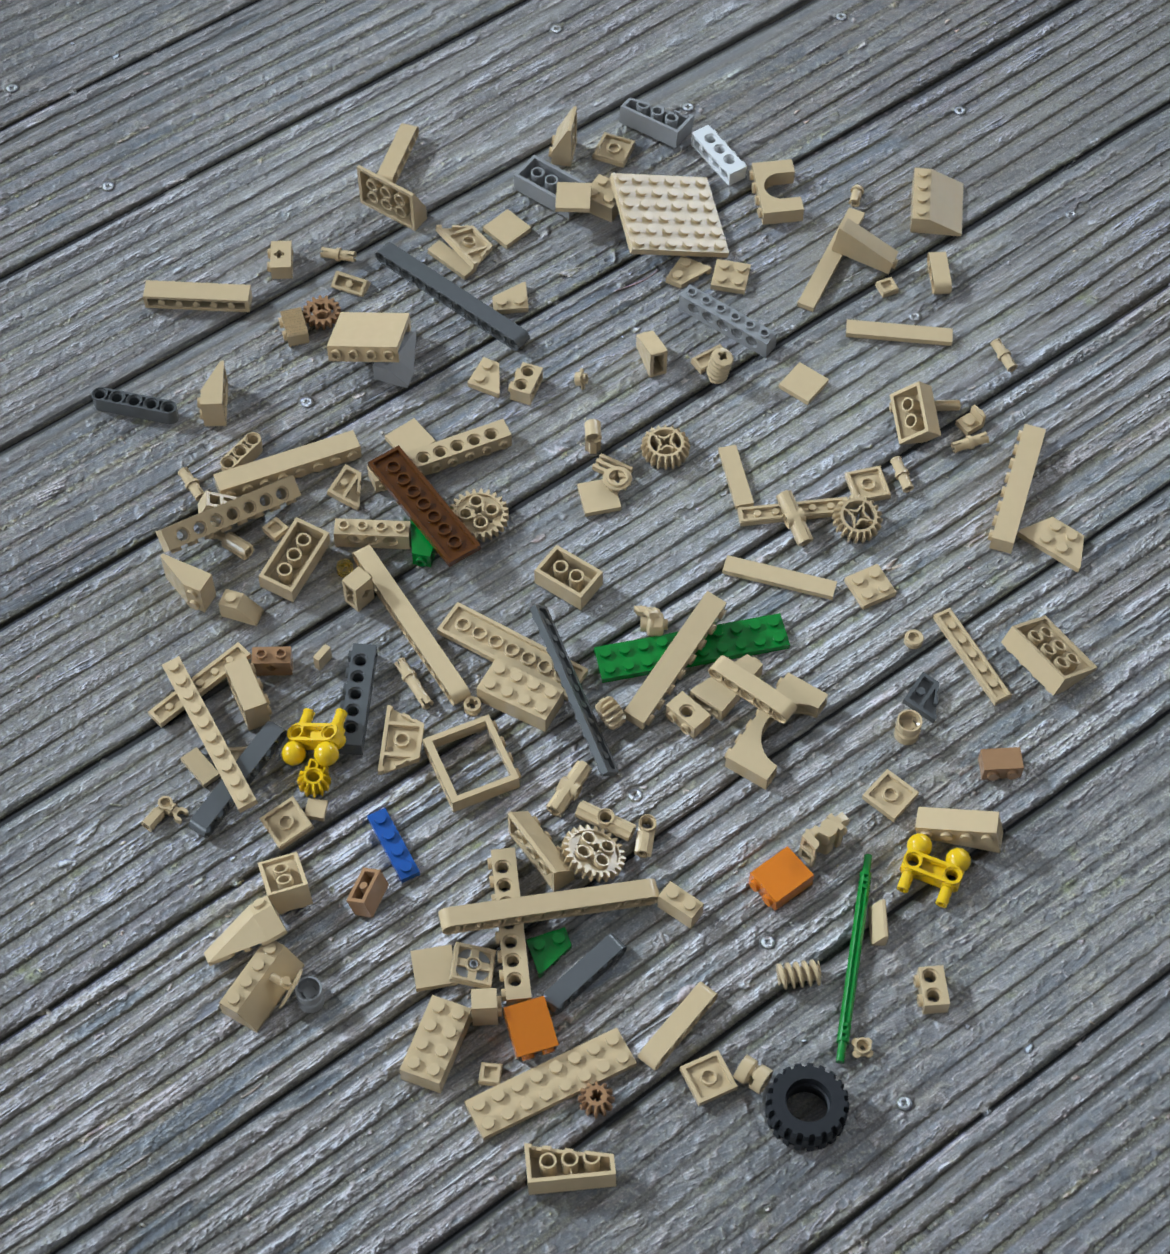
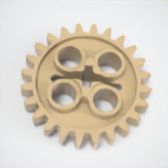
M482 488L479 492L473 489L471 494L465 491L466 496L459 494V500L454 499V504H450V508L477 541L482 539L485 542L487 537L492 540V535L498 537L499 531L504 532V527H507L509 509L506 507V502H502V496L497 498L496 492L490 495L489 489L486 493H483Z
M587 824L585 829L581 825H579L578 829L573 827L571 832L568 831L564 837L560 848L563 850L561 856L566 857L564 863H570L569 869H576L575 875L581 873L582 879L588 876L590 882H592L593 878H596L598 883H600L601 879L605 882L609 878L613 880L616 875L620 874L625 865L626 857L623 856L625 851L620 850L622 844H616L618 838L612 839L611 832L605 834L604 828L598 831L597 826L591 829Z

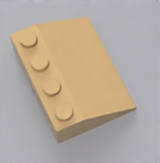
M360 165L357 166L361 203L414 231L427 219V209L414 193Z
M915 168L912 181L910 232L962 236L963 183L933 169Z
M1046 615L1012 626L1001 641L1006 650L1012 653L1019 660V663L1026 667L1032 676L1053 696L1066 691L1098 668Z

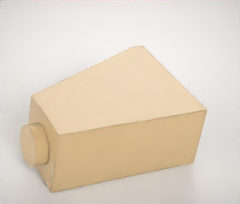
M654 331L637 334L636 347L649 377L666 374L667 348Z

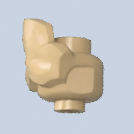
M642 605L634 606L636 615L641 616V632H646L648 636H662L664 630H668V619H664L660 609Z

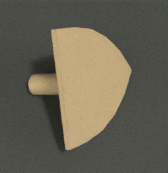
M302 969L297 973L293 983L290 982V977L284 976L282 978L272 972L269 980L288 990L279 1009L283 1007L298 984L303 973Z

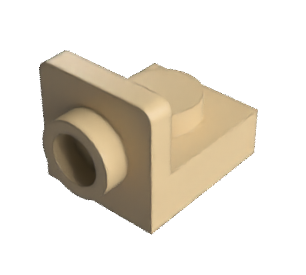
M973 405L971 406L970 413L956 420L955 425L968 436L984 427L986 415L982 409Z

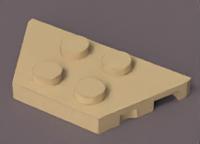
M436 225L435 231L472 269H475L492 251L493 245L473 225H452L451 228H442V225Z
M1054 517L1018 531L1017 536L1075 572L1078 573L1080 571L1084 543L1083 534Z
M387 705L378 775L418 763L421 757L424 723L417 719H412L404 712L402 714L397 712L391 705Z

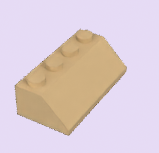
M528 811L508 813V833L550 888L556 892L572 882L575 869H569L570 863H564L565 858L561 856L563 851L558 845L555 846L553 844L550 834L542 830L537 817H532Z
M273 941L265 946L261 944L219 1002L222 1013L257 1033L287 992L286 989L269 980L272 972L282 978L284 976L290 977V982L293 983L299 970L304 968V964L286 946L277 941Z

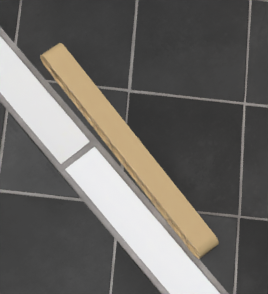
M367 545L353 552L352 557L356 565L364 571L367 570L372 575L375 593L450 703L455 706L467 697H470L471 693L468 686L373 548Z
M648 878L446 907L441 909L438 915L442 933L455 934L652 905L658 902L659 891L656 880Z

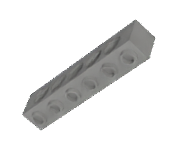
M689 284L679 295L680 310L766 358L775 348L776 332Z

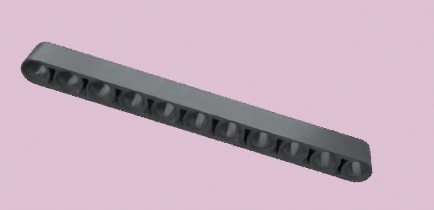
M387 242L375 253L377 260L381 264L509 348L518 351L530 340V336L525 329L391 242Z

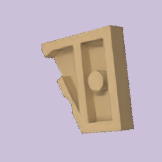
M681 256L666 277V283L682 289L688 286L689 283L699 280V276L705 273L707 275L710 274L711 267Z
M345 464L328 489L327 495L358 511L360 508L361 472Z

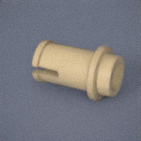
M854 185L851 188L852 194L849 204L852 207H858L861 196L864 194V189L861 185Z

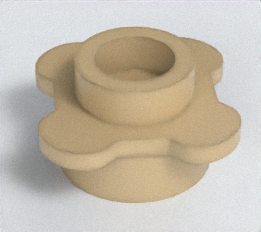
M580 368V372H575L574 382L576 386H581L582 390L585 389V384H588V374L584 373L583 368Z
M865 1037L854 1038L851 1041V1045L854 1048L853 1057L857 1059L865 1056L871 1058L873 1056V1051L871 1050L872 1040Z

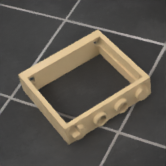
M489 714L423 739L424 751L453 813L520 787L519 779L522 778L518 768H514L512 754L506 751L505 740L503 736L499 737L497 733L499 731L495 720H491ZM487 729L510 776L457 795L436 748Z

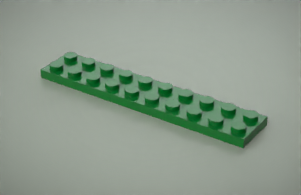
M781 614L718 624L712 635L708 634L705 638L707 642L703 649H698L695 653L697 656L691 665L688 664L686 668L715 663L720 656L737 659L742 658L746 654L753 656L790 649L789 639ZM678 632L594 647V654L602 683L649 675Z

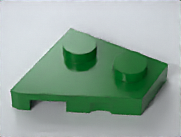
M565 927L526 939V945L539 978L545 974L549 967L554 966L561 956L567 954L572 949V944Z

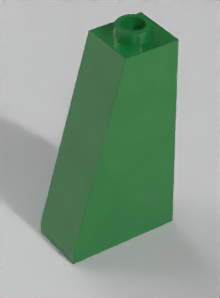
M411 520L413 564L421 567H431L436 550Z

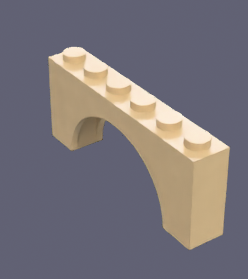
M789 672L784 678L781 677L776 684V690L790 698L797 705L798 709L794 714H806L817 718L827 704V693ZM757 709L756 717L748 721L745 732L737 736L734 747L727 750L724 758H726L725 767L766 790L776 776L777 765L766 756L761 739L766 729L776 720L760 709Z

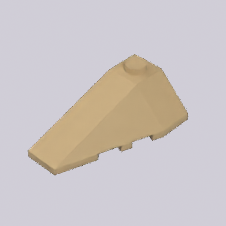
M266 895L263 898L256 899L204 952L210 966L232 958L236 952L244 950L245 953L252 950V946L260 943L262 946L268 945L288 933L269 897Z

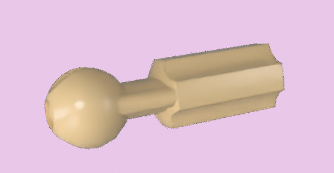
M211 522L212 526L215 527L216 522ZM218 530L214 532L216 536L209 538L220 540L222 547L243 560H247L254 551L252 544L232 532L226 534Z

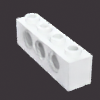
M707 125L692 132L691 145L728 186L746 178L747 166L745 162L738 158L735 151L727 146V143L718 136L715 130Z

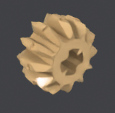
M607 696L595 704L598 716L609 729L615 730L626 722V715L613 697Z

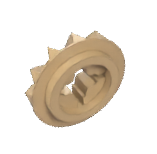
M610 467L603 474V483L610 491L617 490L619 493L620 490L626 491L627 487L631 486L632 475L624 467ZM616 475H618L620 480L619 483L615 481Z

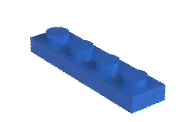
M386 808L367 815V820L401 883L419 876L420 871Z

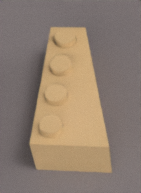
M524 1143L529 1195L616 1186L614 1154L593 1151L577 1152L569 1148L560 1150L552 1149V1146L543 1145L542 1147L532 1146V1144Z

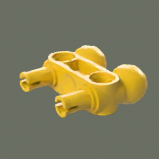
M304 708L300 721L289 727L287 731L288 743L284 745L281 751L283 761L291 766L299 765L306 758V750H314V757L318 764L325 767L335 764L339 758V749L346 743L343 726L348 712L337 708L331 723H312L315 712L312 709Z
M921 833L914 834L907 841V851L900 866L902 875L897 885V890L902 893H908L913 878L941 888L935 904L941 908H946L952 893L958 891L964 872L971 865L970 855L963 848H954L947 853L945 861L929 856L933 846L927 835ZM914 861L917 863V865L911 866L908 864V862ZM947 876H954L956 880L951 881Z

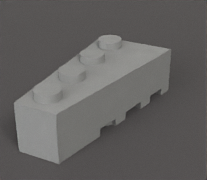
M628 98L620 106L619 122L676 148L692 132L695 115H682L681 111L674 110V112L664 110L665 107L659 105L652 107L648 102Z

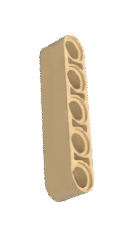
M401 123L377 175L394 184L397 183L418 138V126Z
M720 656L708 670L713 679L782 724H785L798 709L795 702L726 656Z
M699 982L642 1048L638 1059L656 1071L714 1004L718 993L703 982Z

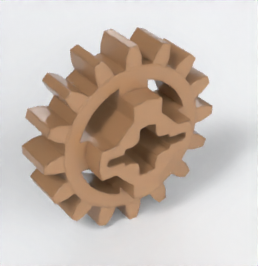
M319 295L318 299L312 297V302L306 301L307 305L303 306V316L305 323H309V327L315 325L317 330L319 327L325 330V326L332 328V323L336 324L341 307H339V302H335L334 298L329 300L327 295L325 298Z

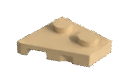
M522 282L493 296V309L500 314L529 312L526 282Z
M483 357L467 382L468 387L499 398V363Z

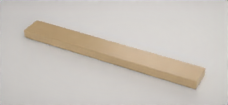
M849 207L844 217H848L860 225L865 217V213ZM842 222L798 300V307L814 312L844 255L832 250Z

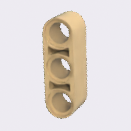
M928 252L927 265L932 294H951L952 282L946 252Z
M256 432L248 433L220 460L221 470L225 471L253 462L263 452L261 436Z

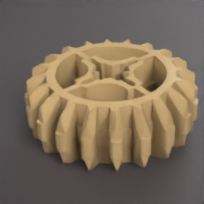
M666 424L664 427L658 425L656 429L651 427L650 432H646L645 437H643L641 444L642 456L645 458L646 463L650 462L651 467L657 465L658 469L664 467L665 470L668 467L674 469L675 465L680 467L681 462L685 463L686 458H688L690 450L689 439L686 437L685 432H680V428L674 429L673 425L671 427H667Z
M852 494L849 496V499L844 497L842 501L837 503L833 510L832 519L834 520L833 526L837 527L836 533L842 532L841 538L846 536L848 537L847 542L854 539L855 544L858 540L863 544L866 539L870 541L873 536L875 537L878 534L883 518H881L882 511H877L879 505L873 506L874 499L869 502L867 501V496L862 499L860 494L856 498ZM858 514H859V518H858L859 520H858L857 523L855 524V521H856L855 518H857V516H858Z

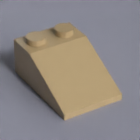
M573 106L559 125L556 135L552 136L553 147L549 148L551 164L569 167L572 165L577 145L576 106Z
M224 361L218 363L202 387L200 397L197 398V406L201 408L200 419H203L205 427L227 426L228 379Z
M162 553L160 557L168 581L192 609L205 612L216 597L212 574Z
M297 852L258 863L266 894L278 914H284L287 911L304 908L307 905L313 904Z

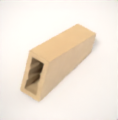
M844 217L832 250L886 274L890 273L891 268L895 269L899 259H896L898 251L848 217Z
M746 654L735 661V663L759 678L762 675L763 664L759 659ZM712 677L690 691V697L719 721H722L742 698Z

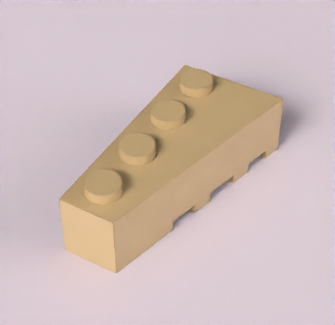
M918 807L915 825L916 833L925 834L933 841L1001 853L1003 828L999 812Z

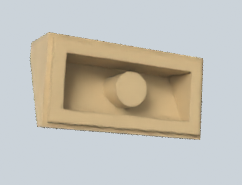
M336 271L331 287L364 297L371 282Z
M881 899L868 908L870 944L872 946H886L889 937L886 900Z

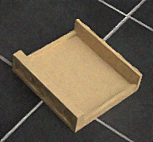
M340 312L327 344L329 361L399 362L398 351L405 332L411 331L410 313Z

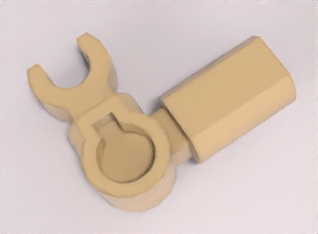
M162 796L158 800V807H154L141 822V825L149 832H152L164 818V814L173 816L176 823L182 824V819L178 815L184 814L188 817L189 812L184 807H178L171 797Z

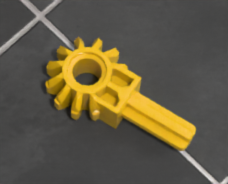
M310 758L308 765L304 768L305 771H300L297 785H299L300 792H304L306 797L312 795L315 798L318 794L323 796L324 791H329L331 777L328 766H322L315 759Z

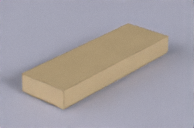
M441 240L427 249L429 255L464 280L477 271V267L472 269L456 251Z

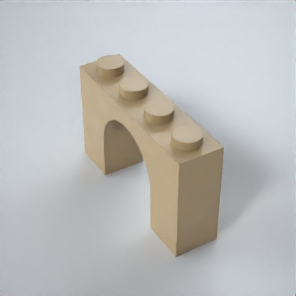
M792 159L752 163V168L749 170V180L753 182L751 184L752 193H755V206H758L757 214L758 218H761L762 225L803 221L804 207L801 197L776 198L766 192V189L774 185L794 183L795 170Z

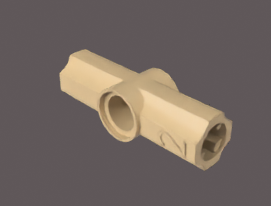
M791 490L781 492L776 496V499L783 512L784 523L791 530L797 545L805 546L813 541L811 532L806 524V515L803 509L798 506Z
M577 760L568 775L563 776L559 781L555 794L546 805V809L552 815L561 817L571 801H575L578 798L582 785L592 772V768L588 763Z
M584 800L579 803L575 812V817L597 826L598 831L604 828L605 834L611 832L613 835L628 842L632 839L637 825L614 815L611 809H601ZM607 819L609 822H602V820Z

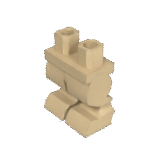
M843 812L836 817L831 813L821 822L820 827L815 825L811 829H806L801 838L798 855L812 868L815 864L817 852L826 855L832 851L834 846L837 848L841 845L843 836L847 834L846 826L850 823V819Z

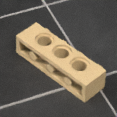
M335 518L333 533L335 547L363 548L370 545L372 548L410 549V521Z

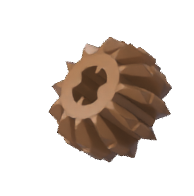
M597 1080L593 1086L588 1082L586 1084L587 1089H580L581 1095L578 1096V1102L581 1103L580 1109L586 1110L587 1116L594 1113V1118H598V1113H601L605 1117L606 1110L611 1111L613 1109L612 1103L615 1102V1097L611 1096L613 1090L612 1088L607 1089L606 1082L599 1086V1081ZM597 1097V1100L600 1098V1101H596V1099L593 1101V1098Z

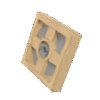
M456 942L449 982L482 989L491 988L496 950Z

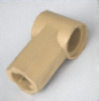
M589 419L584 424L585 451H588L590 454H597L601 450V423L597 419Z
M650 814L641 816L638 822L634 854L642 858L652 856L657 821ZM648 824L652 826V828L646 829L643 827V825Z

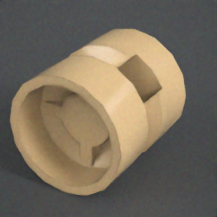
M909 709L898 714L894 737L900 744L912 745L917 742L923 723L922 717L918 712Z
M746 1055L736 1069L733 1078L743 1085L748 1083L751 1090L761 1094L769 1083L773 1070L764 1064L759 1066L756 1059Z

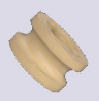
M470 696L464 700V711L467 715L476 716L480 713L481 701L479 698ZM470 704H474L475 708L471 709Z

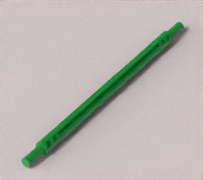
M871 854L864 855L863 868L859 875L836 1040L838 1043L836 1063L844 1064L846 1046L849 1044L872 873L870 872Z

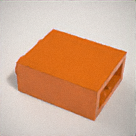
M787 846L750 872L749 885L754 892H758L762 896L764 903L768 907L771 906L776 911L811 886L814 874Z
M544 996L502 1009L516 1059L522 1058V1061H527L535 1058L534 1054L542 1052L543 1055L555 1052L554 1048L558 1047L559 1043Z

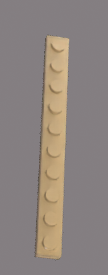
M178 656L162 664L239 812L242 813L257 805L258 802L180 657Z

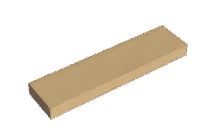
M737 446L719 447V457L735 509L754 506Z

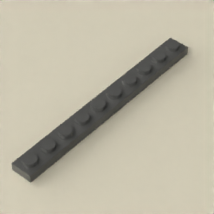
M535 604L530 608L532 618L537 624L540 637L547 647L546 651L553 661L554 669L560 677L561 685L568 696V702L573 707L575 718L583 730L582 733L589 744L590 752L596 760L598 771L602 776L614 777L619 773L549 610L547 606Z

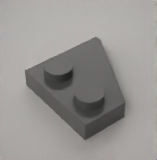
M922 672L902 703L934 723L937 719L936 706L938 705L937 692L939 691V682L925 672Z

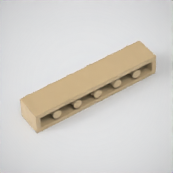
M146 280L143 293L145 308L250 312L253 297L251 285Z

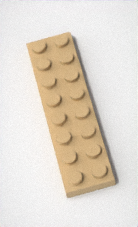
M459 602L455 604L437 628V634L491 662L497 659L564 690V700L568 701L566 691L561 685L560 677L554 669L553 661L547 653L545 646ZM570 660L581 684L588 674V669Z
M616 1027L465 1100L464 1104L484 1141L580 1094L581 1088L587 1089L586 1084L588 1082L592 1086L595 1085L596 1080L601 1084L637 1066V1062Z

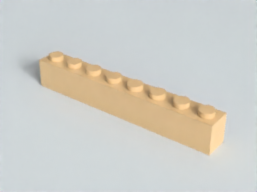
M1025 424L1023 431L1019 430L1017 441L1020 442L1019 445L1015 444L1012 453L1016 456L1010 460L1008 468L1011 469V473L1007 472L1004 481L1007 483V487L1003 486L1000 497H1003V501H998L996 511L999 514L994 515L992 526H995L994 530L990 529L987 539L991 541L989 546L991 549L1009 554L1012 552L1046 429Z
M351 430L213 474L218 493L239 497L291 475L294 478H300L348 461H354L362 457L361 447L354 431Z
M709 591L705 593L624 710L627 721L642 730L646 725L650 726L655 718L653 715L655 711L661 710L665 704L664 698L666 695L672 694L676 687L674 684L677 679L681 680L686 673V666L694 662L697 650H702L707 642L705 638L708 634L712 635L717 627L715 625L716 622L722 620L726 615L727 610L725 608L727 602Z

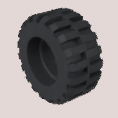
M801 1063L794 1064V1069L788 1066L783 1069L782 1074L778 1073L774 1077V1082L769 1086L765 1103V1117L768 1118L767 1124L769 1129H774L773 1135L777 1139L781 1137L784 1145L789 1146V1144L795 1146L794 1149L799 1151L801 1147L806 1148V1151H813L814 1147H818L820 1150L826 1147L827 1142L829 1144L835 1142L837 1136H840L843 1132L849 1112V1095L847 1090H843L844 1083L842 1080H836V1074L832 1071L826 1072V1067L820 1065L819 1068L813 1067L814 1063H807V1066H802ZM801 1092L815 1094L825 1103L827 1114L818 1121H801L790 1113L787 1108V1100L794 1094Z

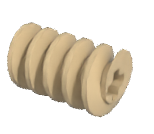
M716 348L712 352L706 369L710 382L721 384L726 381L733 363V355L729 350Z
M813 959L810 960L809 966L805 960L801 962L800 966L798 962H793L792 967L790 963L786 962L784 969L780 963L776 965L778 985L780 987V984H783L785 990L788 988V983H791L793 989L796 988L797 982L800 983L802 988H804L805 981L808 982L810 987H812L813 980H816L818 986L821 985L822 976L819 960L817 965Z

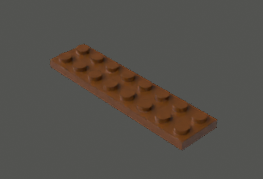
M399 445L368 462V467L449 567L481 550L480 543Z

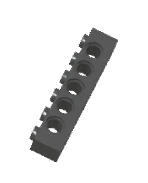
M353 643L352 651L349 650L348 662H350V667H346V678L348 681L347 684L344 683L343 685L345 700H341L340 705L341 709L348 712L343 726L346 743L339 749V754L363 755L378 656L377 646L373 644Z

